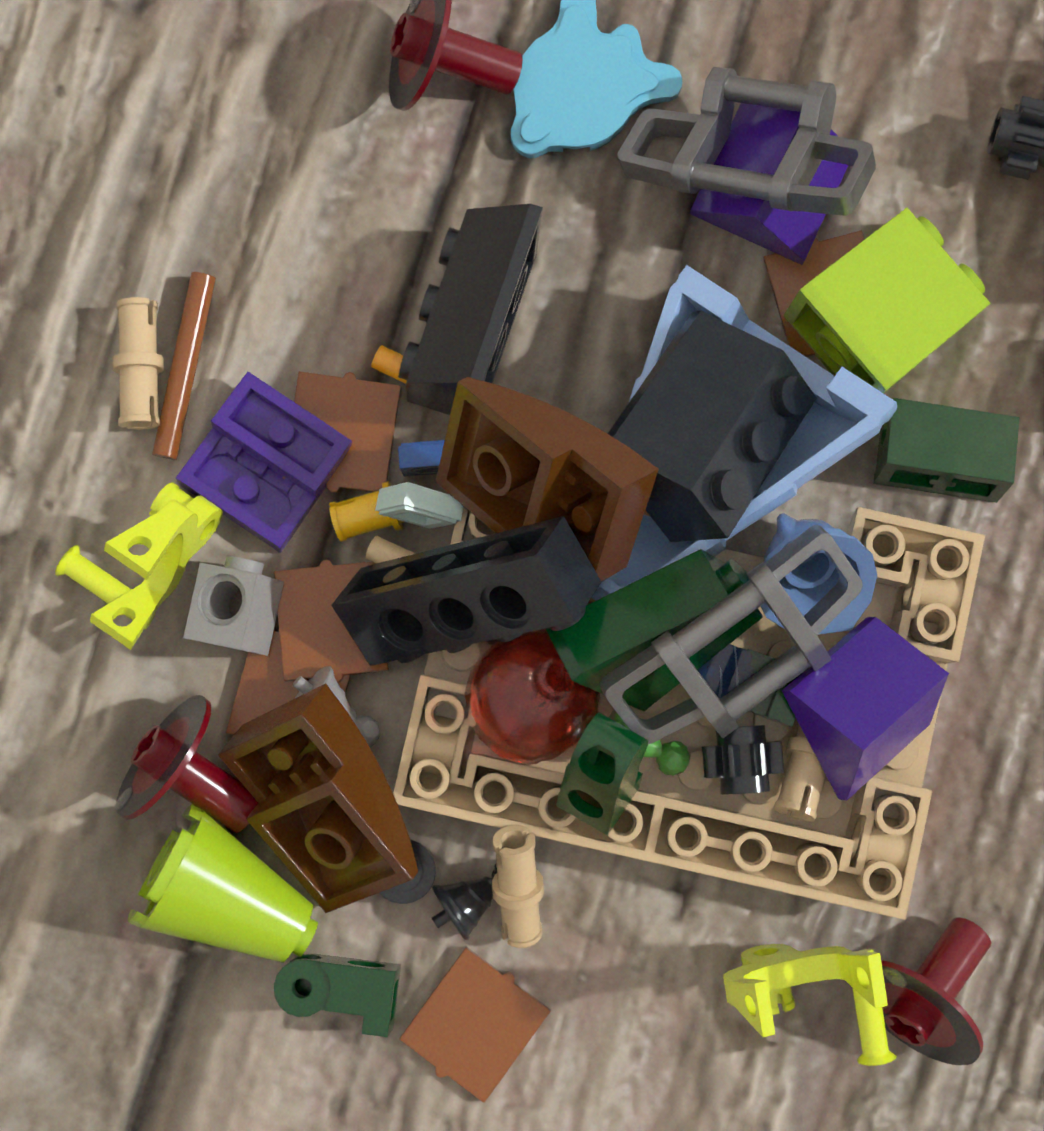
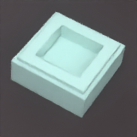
M406 482L379 489L375 511H378L383 516L431 529L456 524V522L461 521L464 506L450 494Z

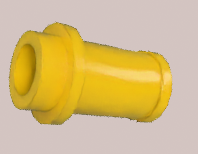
M389 481L382 483V488L392 486ZM379 490L340 502L334 501L329 503L332 524L340 542L390 526L399 531L403 529L404 521L380 515L378 511H375Z

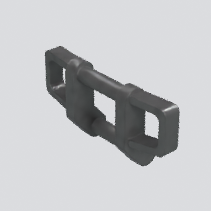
M713 67L705 80L700 109L701 114L660 109L644 110L639 115L617 154L624 175L631 179L691 194L697 193L699 189L768 200L771 207L775 209L841 216L849 215L856 209L876 170L873 147L870 143L830 135L836 105V88L833 83L814 80L811 81L809 86L740 77L737 76L734 69ZM735 102L801 112L798 124L799 129L774 175L713 165L729 137ZM665 135L687 139L672 164L643 157L654 138ZM822 160L853 166L846 181L840 187L809 186Z
M811 526L767 562H762L746 574L750 579L676 634L672 636L669 631L665 632L651 642L652 645L601 679L600 688L630 730L648 739V744H651L706 717L720 736L724 738L739 727L736 720L808 668L812 667L816 672L832 660L817 635L859 595L863 584L832 536L821 526ZM824 550L838 570L839 579L836 585L803 616L779 581L815 552ZM767 603L795 645L719 699L689 658L761 605ZM666 663L691 698L650 719H641L635 715L622 698V695L626 689Z

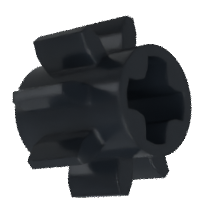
M1022 95L1020 103L1015 104L1014 110L1003 107L999 109L987 146V153L999 156L998 161H1002L999 173L1029 180L1031 172L1035 173L1037 166L1044 167L1043 100Z
M765 725L738 727L724 738L716 731L717 746H702L704 778H719L721 795L769 792V774L784 773L782 741L766 742Z

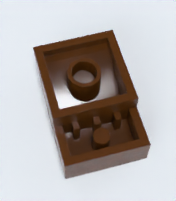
M466 377L457 383L436 483L495 533L564 516L602 582L627 567L659 468L627 445L569 412L509 388Z
M326 683L244 723L218 754L221 760L258 802L246 820L325 913L411 881L418 873L410 837L388 781L367 741Z

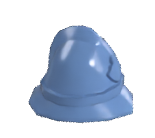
M785 513L780 514L777 517V533L774 535L765 553L764 563L811 526H821L837 543L862 580L863 587L859 595L818 635L850 631L872 601L877 579L873 554L857 538L848 535L841 529L832 527L822 520H796ZM819 550L782 578L779 583L804 616L836 585L839 573L825 551ZM767 603L761 605L766 618L784 628Z

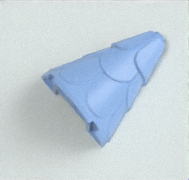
M686 265L679 274L677 281L669 289L641 377L635 380L630 400L691 313L701 310L784 350L817 399L728 538L670 542L650 516L644 515L627 567L602 581L591 598L596 601L700 549L715 557L726 549V541L795 497L797 489L877 435L882 425L889 421L896 412L897 402L844 367H841L834 376L749 320L737 297Z

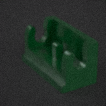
M893 398L897 402L898 407L889 421L881 427L873 484L995 503L1014 484L1020 417Z

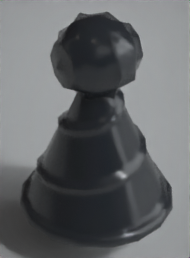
M497 864L494 865V870L491 874L492 878L485 876L483 879L461 881L460 883L450 885H433V892L444 910L432 917L437 928L452 921L462 938L469 940L470 933L477 926L486 909L491 906V900L493 899L492 880L497 873Z

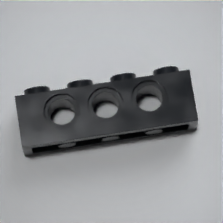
M561 516L362 567L331 606L370 666L398 660L400 663H408L423 654L442 650L456 653L472 644L497 639L499 642H508L526 632L550 628L553 631L566 629L577 623L586 612L585 607L599 587L601 580L565 517Z

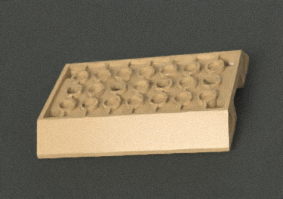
M464 507L461 521L456 522L450 545L495 534V532ZM857 507L847 534L857 538L873 554L877 579L871 603L851 630L865 618L877 617L946 671L948 663H956L960 660L985 535ZM728 549L715 556L725 563L729 559H733L747 573L764 562V557ZM591 598L588 604L594 602L595 600ZM760 606L758 609L763 618L730 644L778 658L795 644L784 628L766 618ZM545 628L539 638L526 632L503 647H495L484 641L472 644L456 653H449L447 650L428 653L424 674L420 675L393 795L397 804L498 828L508 825H521L529 828V834L533 832L535 836L906 920L932 790L924 789L922 785L940 699L930 725L848 800H839L826 777L814 822L790 818L792 810H788L786 815H782L774 809L790 757L785 752L790 737L797 736L800 726L797 719H795L793 727L783 726L749 711L737 719L736 723L739 727L765 725L766 742L782 741L784 773L769 774V792L721 795L719 778H704L702 746H717L715 728L706 717H703L660 739L662 745L672 741H679L687 746L691 757L689 766L683 773L674 776L665 775L659 770L656 758L643 757L638 770L643 773L640 787L607 836L557 807L556 803L566 766L570 763L572 754L583 732L597 713L600 712L609 717L614 708L604 694L571 680ZM850 631L820 634L817 636L828 651ZM678 684L646 711L639 710L630 705L629 707L637 717L650 719L691 697L683 686ZM577 790L578 795L592 806L602 808L594 797L586 792Z

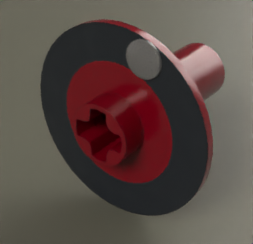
M410 0L406 13L400 16L391 39L390 101L394 108L402 111L412 108L427 88L434 71L508 95L513 91L520 77L523 61L522 54L518 51L448 28L452 0Z
M201 695L187 699L174 709L160 725L152 727L142 737L132 754V764L117 796L115 810L119 816L130 820L142 815L170 789L194 806L202 809L234 833L242 831L249 824L246 818L258 802L239 780L196 751L205 734L211 716V703L208 699Z
M953 918L916 972L902 965L881 960L888 1006L882 1007L886 1030L917 1052L951 1065L972 1064L983 1051V1039L977 1025L966 1010L955 1000L991 946L989 936L980 926L965 918Z

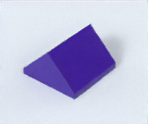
M741 103L731 123L729 137L713 165L774 175L799 129L798 124L801 112ZM831 129L830 135L838 136V135ZM822 160L809 186L839 187L848 165ZM700 189L690 211L691 215L801 265H803L826 215L822 213L775 209L771 207L768 200Z
M877 617L865 618L827 651L832 659L830 662L816 672L812 667L808 668L782 690L839 800H848L930 725L949 675L947 671Z

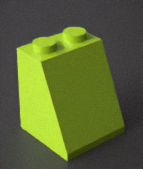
M906 207L801 288L783 316L816 353L815 356L831 374L835 376L840 368L844 367L884 394L991 303L983 295L985 287L978 275L965 264L957 265L942 248L944 240L938 229L927 218L923 216L916 218Z

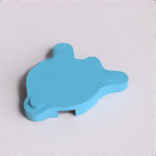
M561 0L558 20L553 28L536 39L522 55L523 61L520 77L513 89L516 117L511 128V143L520 155L527 158H537L548 152H563V148L581 149L590 147V151L608 144L623 131L630 118L640 109L650 104L670 102L676 99L682 89L680 71L672 65L648 60L643 53L638 30L633 25L622 24L611 33H602L597 27L596 0Z

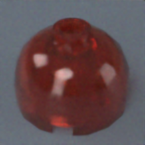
M546 630L526 632L511 641H498L494 643L471 668L464 692L466 707L469 704L471 705L472 716L477 723L473 728L479 739L499 757L522 765L538 764L541 761L553 760L575 748L588 724L598 713L601 700L599 692L571 680Z

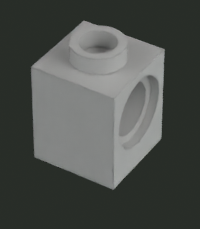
M227 555L224 567L200 562L183 638L268 656L284 581L262 575L264 563ZM240 590L242 604L237 614L232 617L229 609L232 596Z

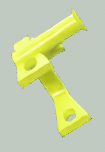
M174 482L167 484L158 493L150 507L152 509L149 512L150 517L105 542L104 551L144 578L140 585L130 589L82 556L79 545H74L63 555L55 570L56 576H69L108 603L91 614L90 622L130 650L143 630L150 626L159 605L176 589L185 572L188 560L211 538L223 516L222 509L201 495L195 498L191 497ZM136 544L144 545L149 549V551L140 556L131 554L128 550ZM119 615H125L132 622L122 627L116 625L113 620Z
M766 944L743 951L741 953L742 966L723 974L727 1003L734 1006L762 1037L775 1035L773 1015L780 1014L778 1004H782V1010L785 1012L795 1008L796 1004L792 996L791 986L822 980H845L853 989L862 1054L858 1057L857 1062L866 1066H878L890 1063L897 1057L888 1048L882 1008L888 1006L881 956L880 953L874 952V949L851 951L841 946H830L798 951L785 944Z

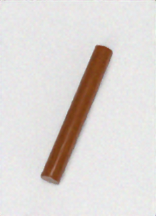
M191 272L162 405L160 426L157 428L152 455L171 460H177L216 280L214 276L209 274Z

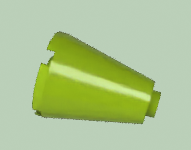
M190 804L182 814V817L191 821V825L187 831L182 829L181 833L174 830L171 831L138 893L139 896L148 900L144 913L142 914L131 909L128 922L142 929L284 963L291 953L301 957L311 943L318 926V921L310 918L313 904L206 812Z

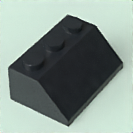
M518 204L467 209L460 230L451 227L448 229L439 257V264L447 266L440 287L429 284L419 313V320L427 323L420 344L412 341L408 343L399 369L398 377L407 380V402L450 415L458 381L470 377L493 384L537 256L543 207L534 204Z
M701 310L691 313L607 434L627 445L659 468L646 506V512L670 542L725 539L732 533L817 397L784 350Z

